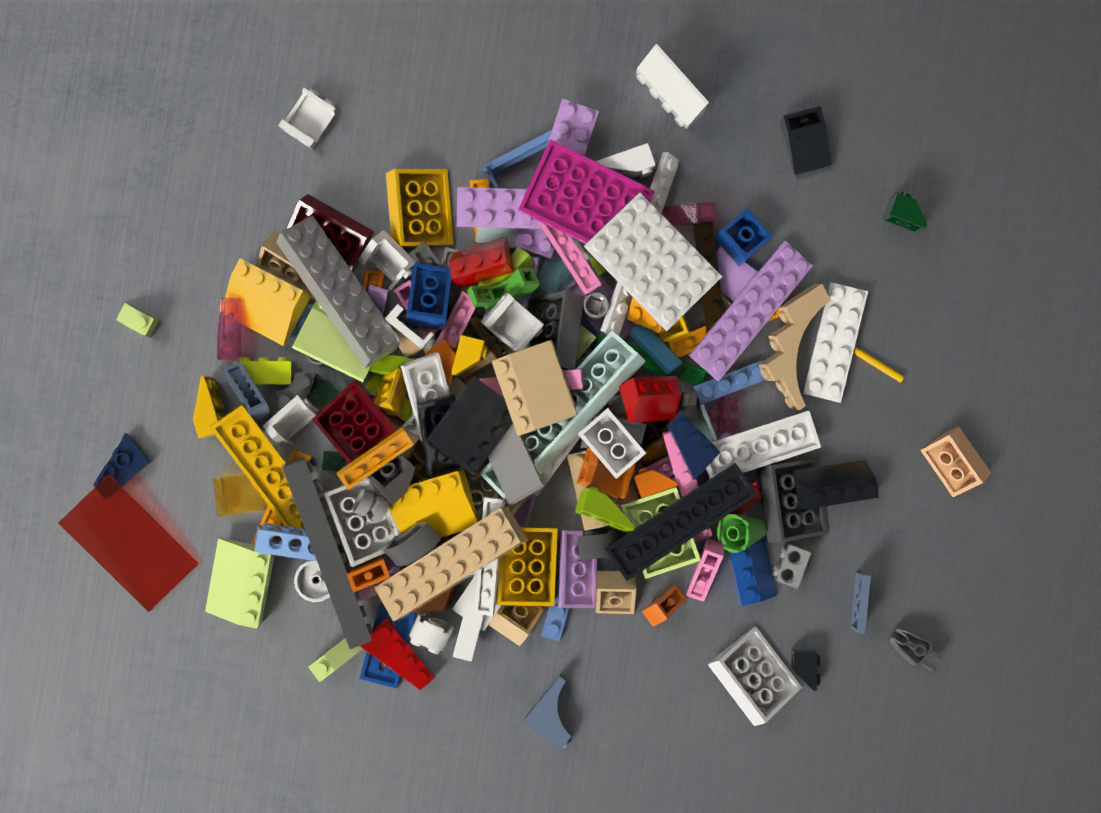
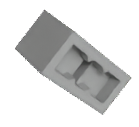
M788 543L786 547L783 546L779 557H781L780 563L775 565L772 573L774 580L798 589L811 552ZM793 551L798 553L796 561H791L789 558L790 553ZM786 569H790L792 572L789 579L783 578V572Z

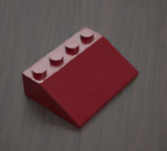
M305 195L298 201L287 229L313 216L353 272L374 231L311 195Z
M355 380L312 418L313 422L348 464L398 430Z

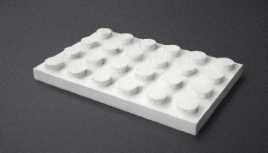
M641 193L632 199L584 246L666 331L722 277Z

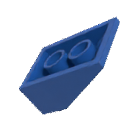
M414 263L406 325L439 330L445 329L451 285L450 268Z

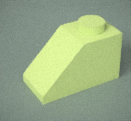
M124 303L116 319L125 326L147 337L152 336L160 321L127 303Z

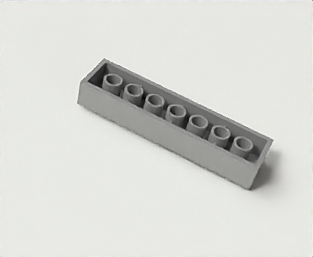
M311 216L280 232L276 241L277 245L363 368L369 367L394 352L401 344L400 339L315 218Z

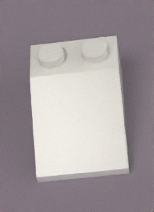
M648 143L595 161L626 177L636 178L640 176V179L650 176L655 168V162Z

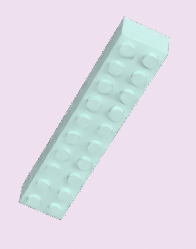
M613 330L577 368H582L584 388L570 390L578 415L522 435L540 475L619 391V386L627 382L644 364L645 360ZM489 463L480 475L507 500L493 467Z

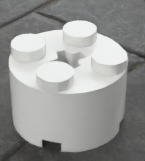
M418 613L409 634L411 637L410 642L415 646L420 647L422 645L427 647L431 653L439 654L440 651L445 650L454 627L451 625L449 628L446 626L447 621L435 615L428 614L425 617L422 616L423 613Z

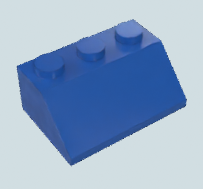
M764 539L755 542L742 552L731 553L728 551L737 596L741 606L762 602L777 596Z

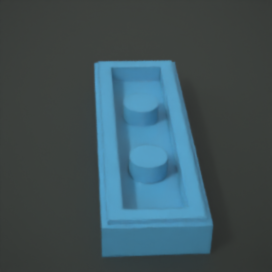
M639 325L630 331L629 335L667 375L681 366L682 361L651 329Z

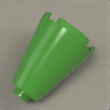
M728 514L720 520L717 527L718 540L723 543L724 546L722 547L731 553L744 551L767 533V524L764 520L740 514Z

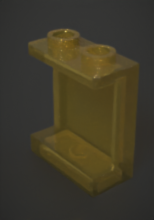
M245 474L213 478L218 517L267 509L268 504Z

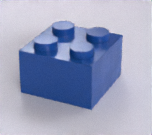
M747 208L720 230L714 239L740 267L767 245L773 236Z

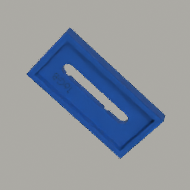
M379 604L373 629L386 618L390 623L393 622L384 604ZM417 613L409 614L400 620L394 621L397 623L396 630L408 644L410 641L409 634ZM366 651L359 679L397 688L400 675L389 667H386L385 670H380V661Z

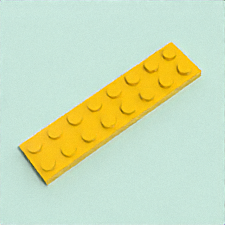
M241 404L212 424L210 429L282 524L293 528L305 529L295 501L290 498L292 493L281 466L286 464V461L256 421L250 416L244 405Z

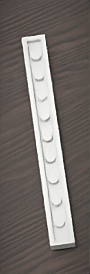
M662 152L650 189L655 191L650 203L660 214L664 208L680 161L668 152ZM619 282L616 284L600 330L607 335L613 330L619 336L633 297Z

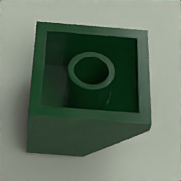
M901 192L889 199L882 217L883 221L915 233H919L927 227L916 199L911 198L912 195Z

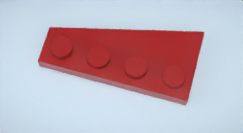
M387 618L372 630L373 634L370 635L372 641L360 646L419 690H422L435 679L434 674Z

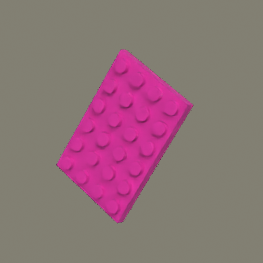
M550 139L517 211L586 244L639 193L651 202L655 191Z

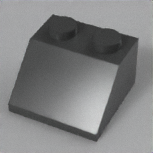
M400 454L368 476L367 480L393 505L408 492L415 467Z

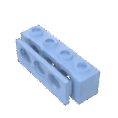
M270 523L258 525L254 552L317 561L305 529ZM274 536H280V537H281L279 540H272V539H271V538L274 537ZM293 539H300L298 543L291 542Z

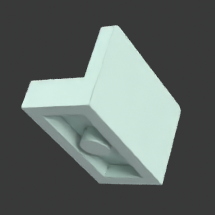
M701 404L698 408L697 419H690V421L711 442L716 441L717 437L705 407Z

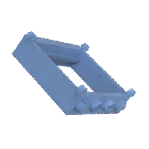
M552 130L483 165L484 169H482V172L487 174L493 187L499 188L493 175L545 149Z

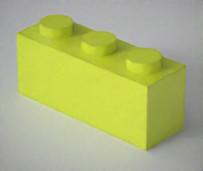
M239 357V361H241L255 385H290L294 380V362L289 361V358L280 357L277 358V361H270V358L259 357L258 361H250L248 357Z

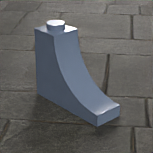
M241 361L224 368L223 372L240 403L244 405L262 431H265L263 425L272 418L268 405Z
M561 674L558 675L523 719L524 723L558 751L562 747L565 749L572 741L570 739L571 732L563 724L557 707L559 693L566 682V678Z

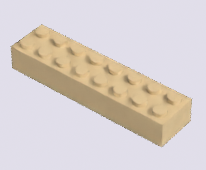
M502 507L374 588L394 622L406 617L528 540L509 507Z

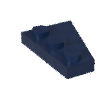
M679 411L667 424L675 445L682 455L684 464H686L691 478L695 480L721 452L683 412Z
M127 433L123 435L118 447L115 448L110 460L93 484L105 500L151 463Z

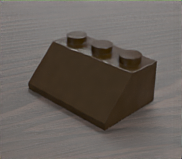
M671 420L638 422L646 424L642 444H639L646 452L639 459L643 467H648L668 455L662 433L669 431L667 424Z

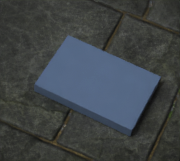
M856 572L851 615L850 628L858 634H865L870 591L871 576L864 572Z

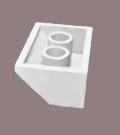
M608 408L578 433L616 479L646 454Z

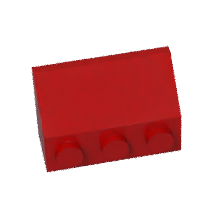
M503 237L452 253L449 260L451 279L459 288L514 272L508 238Z
M677 376L637 377L619 386L629 423L668 421L676 416L682 395Z

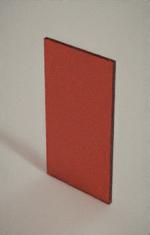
M110 474L106 475L91 492L58 522L148 612L152 611L199 564Z

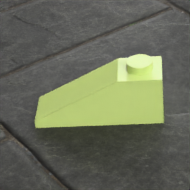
M344 638L309 665L308 668L318 681L321 682L363 648L358 646L349 649L346 638Z

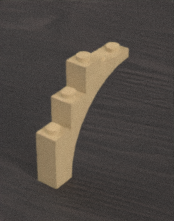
M813 284L778 308L779 316L786 325L768 336L771 340V347L777 353L759 364L762 376L768 381H776L777 388L785 396V403L794 410H801L806 406L800 394L796 371L798 347L802 335L815 314L831 301L823 284Z

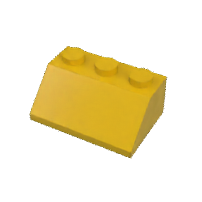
M461 335L451 374L460 376L480 364L482 359H486L488 347L485 341Z

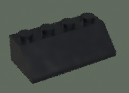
M865 460L793 471L799 509H813L879 498L876 477Z

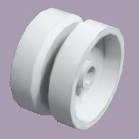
M304 560L295 574V589L307 601H324L330 595L317 561ZM318 577L320 582L319 580L315 581L313 578Z

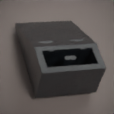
M821 106L784 115L780 119L794 175L832 166L826 124Z

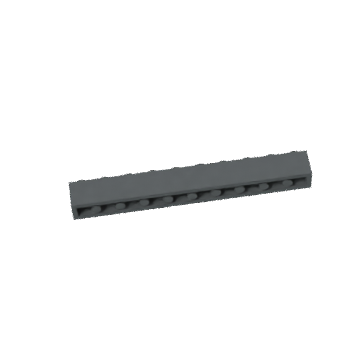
M302 457L281 465L349 649L371 642L372 628L370 623H365L363 618L367 616L363 605L359 606L357 599H360L358 591L353 592L348 580L347 573L350 572V569L346 571L344 563H347L343 552L339 553L337 548L340 542L337 534H332L330 529L334 525L330 515L326 516L323 510L327 506L324 498H319L317 491L320 490L317 479L312 480L310 473L314 471L310 461L306 462L305 458Z

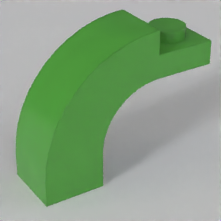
M518 268L508 279L501 283L490 286H470L467 291L474 307H484L488 311L492 310L505 293L510 294L518 302L530 295L540 283L533 268Z

